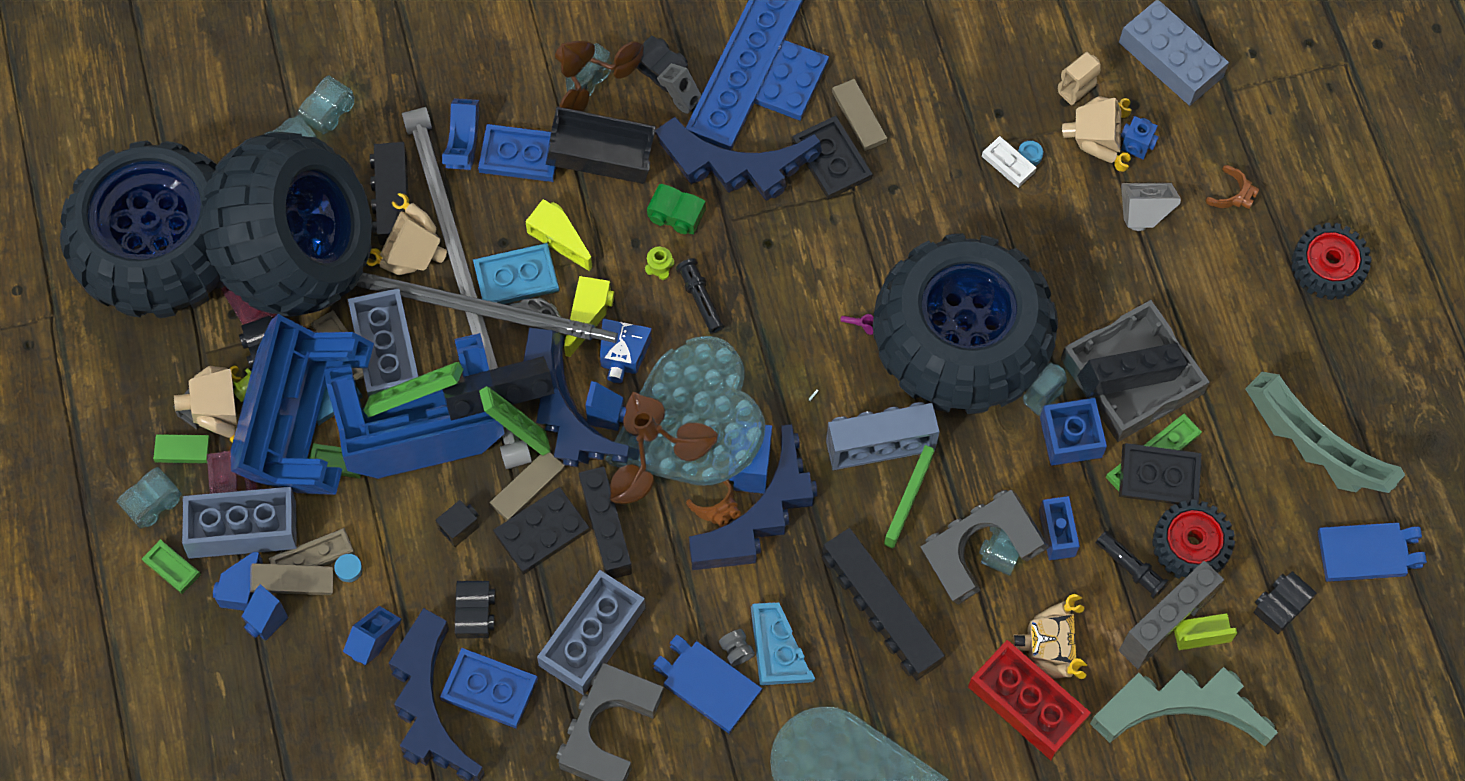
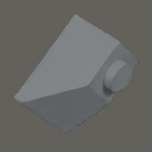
M1122 183L1121 185L1124 221L1127 227L1132 230L1143 231L1146 228H1153L1176 208L1181 201L1172 183Z

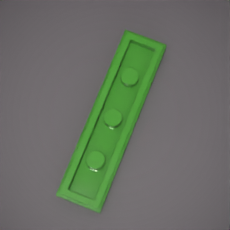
M455 362L372 394L364 407V412L368 417L455 385L460 379L463 368L459 362Z
M486 386L479 390L484 411L542 456L551 452L547 434L543 428L490 387Z
M1184 413L1143 446L1182 451L1197 439L1202 431ZM1121 464L1106 476L1108 481L1118 491Z
M925 445L885 537L884 546L893 549L897 543L934 454V448Z

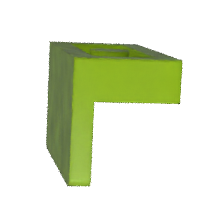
M1226 613L1183 620L1174 629L1178 649L1184 650L1232 642L1237 635V630L1230 627Z

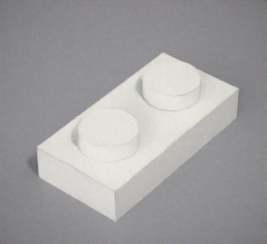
M1000 136L982 152V157L1018 188L1036 172V167Z

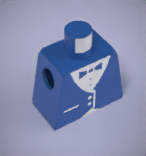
M603 319L602 329L618 333V340L616 343L601 340V367L609 369L607 377L609 381L622 383L625 372L632 374L638 372L651 343V328Z

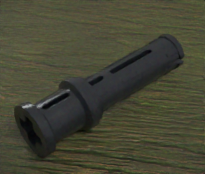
M695 258L684 260L676 266V271L678 274H681L685 282V290L692 294L699 312L709 329V333H717L724 328V325L705 288L707 281L705 277L701 276L697 268L698 262ZM703 301H705L711 316L708 315L707 310L703 304Z
M1107 530L1095 542L1133 576V582L1136 584L1140 583L1151 593V598L1155 599L1169 584L1170 581L1167 578L1162 579L1152 570L1150 563H1143Z

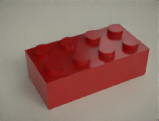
M1008 640L973 675L968 685L969 689L1050 760L1085 724L1091 714L1089 710Z

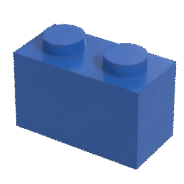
M1069 496L1042 500L1039 515L1044 539L1050 547L1047 549L1048 559L1056 560L1075 557L1080 546Z

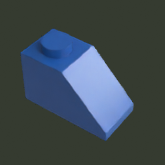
M591 381L585 405L587 422L590 426L618 431L620 422L624 423L623 420L626 413L623 397L601 384Z
M252 552L221 573L219 582H216L213 588V598H215L220 608L245 611L254 592H250V566L252 563L263 564L259 552Z
M261 584L256 588L242 614V618L246 623L244 626L245 630L254 638H257L259 635L265 641L288 619L281 602Z
M378 606L352 626L343 652L357 662L364 665L368 664L380 654L400 624L401 618Z

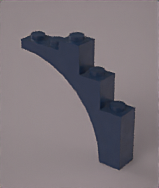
M676 117L655 130L658 142L691 185L696 181L704 180L711 171L728 193L734 189L742 188L747 180L750 179L766 201L770 198H776L784 192L787 187L786 176L794 175L800 166L806 162L814 161L822 152L821 143L815 134L798 144L780 150L744 153L722 149L701 140L688 131Z
M529 328L524 361L544 356L550 370L555 393L536 398L540 399L536 423L545 426V431L558 433L554 457L563 460V465L578 467L579 463L589 464L590 458L604 460V456H610L612 461L619 463H628V459L638 460L639 449L616 443L604 437L590 426L578 411L569 394L564 376L562 357L564 335L553 330Z
M792 424L782 425L779 465L771 484L761 499L747 513L732 523L709 533L689 536L692 570L756 563V554H761L758 537L784 535L785 525H789L787 509L812 506L813 497H817L816 481H811L810 472L803 473L802 458H797L796 449H800L798 433H793Z
M423 608L389 661V666L393 671L392 675L402 682L409 680L394 703L397 712H399L397 715L408 723L415 721L400 744V748L404 753L403 757L415 765L420 762L425 766L431 757H434L432 760L434 763L444 769L450 766L457 770L456 775L465 781H481L485 774L483 767L466 756L457 747L439 720L433 693L434 667L440 646L449 631V626L446 620Z

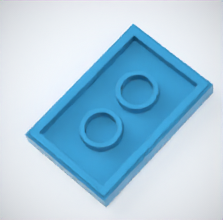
M548 243L473 259L483 300L506 304L559 292Z

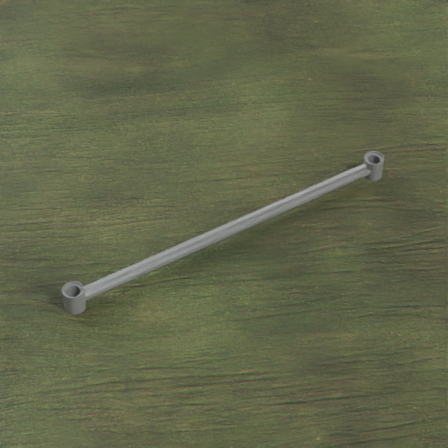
M423 107L404 112L402 117L408 135L413 134L459 292L461 295L477 298L428 134V129H432L427 108ZM466 312L472 335L481 334L489 370L498 368L483 315ZM503 426L505 433L502 436L504 446H500L505 468L509 469L531 463L527 443L523 440L520 441L519 437Z

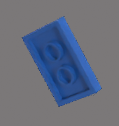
M783 40L755 98V104L801 121L829 62V56Z
M487 124L478 167L479 173L553 182L556 167L545 165L551 132Z
M461 648L440 699L517 729L538 677Z

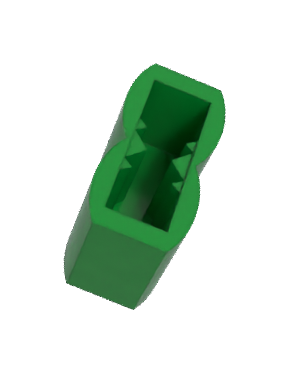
M659 184L647 207V215L656 225H670L680 234H694L706 210V201L695 195L683 193L671 186Z

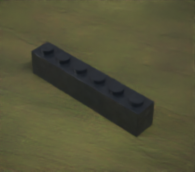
M848 528L823 545V555L821 556L823 562L829 569L833 568L836 571L838 582L842 588L850 590L854 596V604L861 612L864 610L870 619L868 621L876 633L881 632L886 639L884 643L887 649L893 655L896 653L902 661L900 665L908 676L912 675L917 681L940 666L944 661L945 655L853 531Z

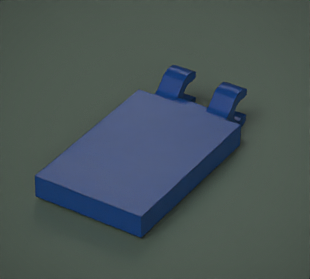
M1399 523L1324 527L1318 530L1326 582L1405 577L1408 574L1407 569L1423 568V564L1427 563L1425 552L1409 554L1407 543H1418V538H1422L1420 527L1400 530Z
M676 634L670 642V648L680 656L673 665L662 656H659L653 664V669L667 678L664 682V687L730 734L762 692V688L696 641L691 647L683 638Z

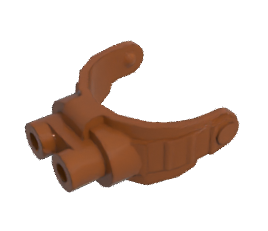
M1229 165L1223 166L1222 170L1233 176L1239 183L1240 192L1228 199L1216 200L1207 197L1206 203L1218 208H1229L1234 205L1239 208L1243 206L1250 209L1254 201L1251 197L1256 198L1260 189L1252 186V182L1247 180L1239 169H1234Z
M726 476L722 477V481L728 487V493L720 503L710 507H700L695 505L690 499L686 500L688 508L698 517L711 521L713 524H718L720 527L726 526L731 518L737 519L741 515L738 504L734 500L735 495L732 485Z

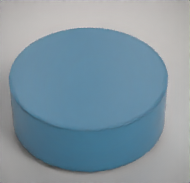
M1026 141L1019 147L1018 152L1034 166L1041 162L1043 148L1039 143Z
M353 554L340 556L334 566L337 577L344 582L357 580L363 570L361 561Z

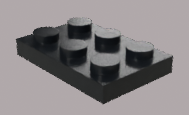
M837 116L792 136L794 145L814 134L819 139L822 152L817 159L812 162H806L828 200L872 179V172Z
M1129 443L1123 444L1119 497L1179 504L1182 501H1186L1189 504L1191 500H1197V504H1199L1202 453Z
M558 487L495 528L493 532L524 575L588 533L590 528L562 489Z

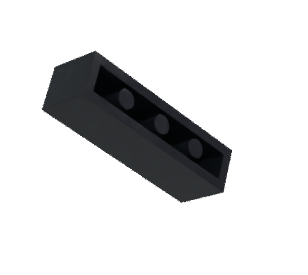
M404 142L374 144V154H370L371 169H375V176H371V189L376 191V198L371 199L372 213L376 214L377 221H372L373 236H378L380 246L385 245L400 212L405 213V209L395 208L392 205V201L396 202L399 206L404 204V199L398 195L399 193L407 195L409 199L407 152Z
M1172 343L1090 359L1077 377L1087 398L1173 381L1188 364L1178 343Z
M544 356L461 377L457 384L442 389L451 421L485 412L479 390L486 386L490 387L512 405L555 394L550 370Z
M605 467L578 473L604 573L614 579L631 575V561L615 503L610 500L611 491Z

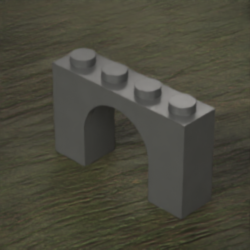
M1003 490L993 497L994 500L992 502L975 507L971 510L970 516L963 520L961 518L956 519L948 525L949 529L941 534H932L925 540L926 543L920 546L953 602L960 604L981 591L969 571L964 558L966 543L976 531L986 527H996L1004 530L1020 557L1026 562L1050 548L1017 493L1013 490Z
M1203 561L1128 632L1119 652L1137 669L1141 668L1158 651L1168 635L1189 614L1194 617L1213 599L1224 579L1207 562Z
M602 663L600 670L597 671L590 682V685L593 686L589 695L584 694L579 704L581 713L578 719L573 718L569 726V740L567 744L562 743L556 759L559 760L558 763L561 770L588 781H627L632 769L631 762L597 747L590 737L591 725L598 714L612 707H624L654 719L664 696V687Z

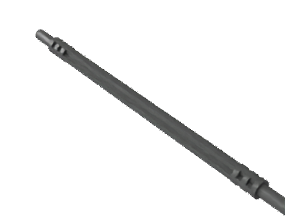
M363 272L355 285L379 292L399 288L401 297L535 328L553 330L583 339L591 340L595 338L616 343L618 340V333L595 328L593 324Z

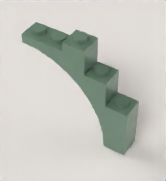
M1261 372L1246 387L1245 390L1275 436L1292 439L1306 462L1323 465L1338 489L1357 492L1363 487L1389 493L1405 476L1401 467L1385 463L1363 453L1330 431L1301 404L1279 374Z
M1224 667L1202 689L1198 686V681L1191 674H1185L1182 670L1160 691L1156 689L1155 683L1149 677H1143L1138 673L1093 717L1090 723L1109 743L1127 729L1143 721L1175 714L1208 716L1227 722L1245 731L1263 746H1266L1278 733L1274 729V724L1267 717H1261L1247 698H1241L1238 695L1244 686L1241 684L1237 674L1230 670L1227 671Z

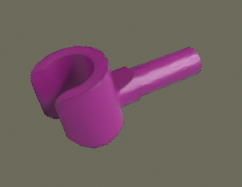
M866 314L862 318L841 316V322L862 326L867 334H873V327L870 326L873 325V316L871 314Z

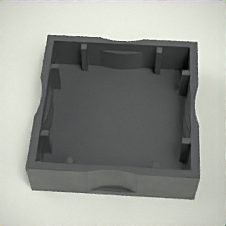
M1152 300L1120 316L1111 325L1095 330L1064 347L1061 361L1085 394L1077 375L1090 359L1178 343L1188 365L1175 380L1087 398L1096 399L1099 416L1117 442L1200 397L1205 393L1210 383L1189 352L1179 344L1172 328Z

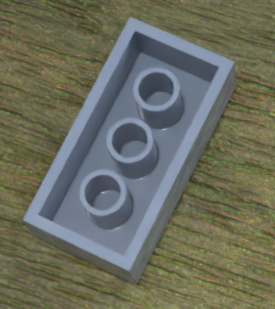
M1159 0L1154 1L1123 27L1119 43L1189 106L1224 77L1229 64L1223 56Z
M399 288L348 299L355 333L374 343L368 368H362L368 397L418 377Z
M918 402L907 408L891 407L881 413L864 412L859 414L858 417L848 419L847 417H838L833 419L832 422H828L826 444L832 470L918 455L922 453L925 445L934 448L933 450L935 451L939 428L933 404Z
M283 487L183 496L182 544L188 558L297 549L296 500L292 488Z
M599 570L537 656L539 667L584 695L590 688V682L597 671L600 670L602 663L607 664L645 610V598Z

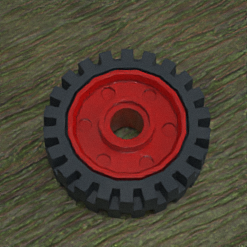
M1325 223L1323 227L1319 224L1313 230L1311 228L1307 230L1298 241L1291 261L1293 262L1292 271H1295L1294 277L1296 280H1301L1299 285L1302 288L1305 286L1309 287L1307 292L1310 294L1314 291L1317 292L1316 297L1322 298L1324 295H1327V300H1333L1335 296L1338 300L1342 299L1345 295L1347 297L1352 295L1365 281L1371 267L1369 247H1364L1366 241L1363 238L1359 240L1360 234L1356 231L1351 234L1349 232L1351 228L1348 226L1340 229L1341 224L1335 223L1333 227H1331L1330 223ZM1327 259L1333 260L1336 264L1330 263Z
M1191 500L1189 504L1186 501H1182L1178 505L1174 504L1159 519L1152 540V544L1155 547L1154 554L1159 557V564L1166 566L1165 570L1168 573L1171 571L1175 573L1174 577L1178 579L1181 576L1186 578L1203 561L1207 562L1219 573L1229 561L1235 545V540H1233L1235 536L1234 530L1230 529L1232 526L1230 521L1225 520L1226 515L1223 512L1218 513V508L1214 505L1210 508L1207 506L1208 503L1204 501L1200 504H1197V500ZM1187 537L1196 538L1199 544L1194 545L1190 543Z

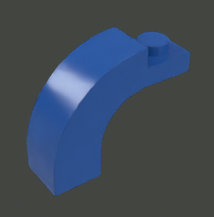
M454 98L451 103L449 140L447 148L442 154V164H446V168L471 170L478 135L479 100Z

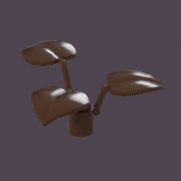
M589 41L562 43L555 53V59L561 63L562 74L567 78L571 77L575 84V89L567 91L559 107L581 112L585 110L589 102V91L581 89V84L577 80L576 75L581 72L582 68L589 61L614 70V77L622 79L629 76L638 67L643 56L644 44L637 41L625 44L617 52L614 64H608L593 58L595 46Z
M632 392L625 408L626 413L623 421L626 431L633 436H637L641 467L630 464L616 471L610 484V500L620 504L632 503L645 497L652 489L654 477L650 472L645 471L644 440L653 441L657 438L658 433H661L670 442L676 443L674 453L678 458L684 461H694L703 457L718 440V434L707 425L687 423L678 428L677 438L672 437L660 425L665 416V408L662 403L654 398Z

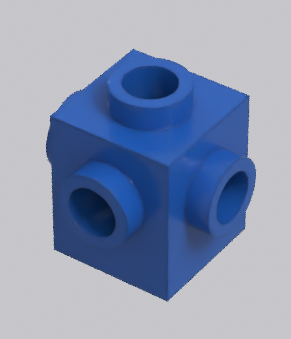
M1134 116L1131 125L1126 123L1120 137L1124 138L1121 151L1144 160L1148 149L1153 150L1159 136H1156L1155 132L1158 125L1153 124L1148 119H1140Z

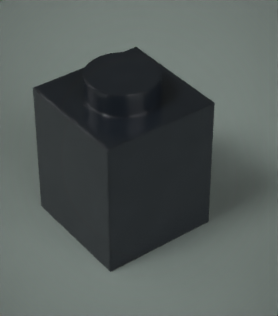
M461 500L435 520L438 530L454 547L479 528L478 513L470 504L465 506Z

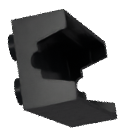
M556 107L545 165L644 184L649 172L650 162L648 160L656 126Z

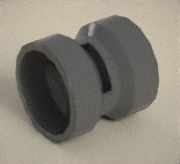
M743 629L734 630L719 640L722 649L728 653L727 659L731 666L740 665L755 655L752 646L748 645L745 641L746 635Z

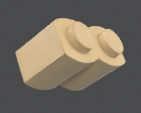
M1085 52L1062 71V81L1058 85V92L1070 105L1075 104L1096 86L1097 76L1101 70L1099 60L1094 55Z

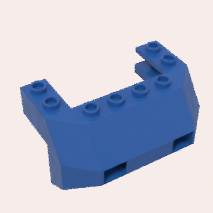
M280 314L271 319L255 356L231 447V472L265 485L277 488L291 487L292 491L296 493L336 495L342 469L339 467H327L328 462L322 459H307L326 387L324 370L346 364H351V368H368L374 343L354 332L315 333Z
M480 333L454 339L459 361L463 368V377L489 370ZM351 364L324 370L326 386L339 430L342 455L348 472L379 479L479 455L505 434L503 425L486 412L451 421L442 389L368 417L361 406Z

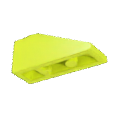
M543 199L526 220L527 233L544 244L548 243L549 247L590 271L592 268L591 255L563 209L554 202L549 203Z
M579 276L570 319L593 324L596 327L606 315L607 307L613 305L614 291H611L610 281ZM566 335L564 344L565 356L571 357L585 339Z

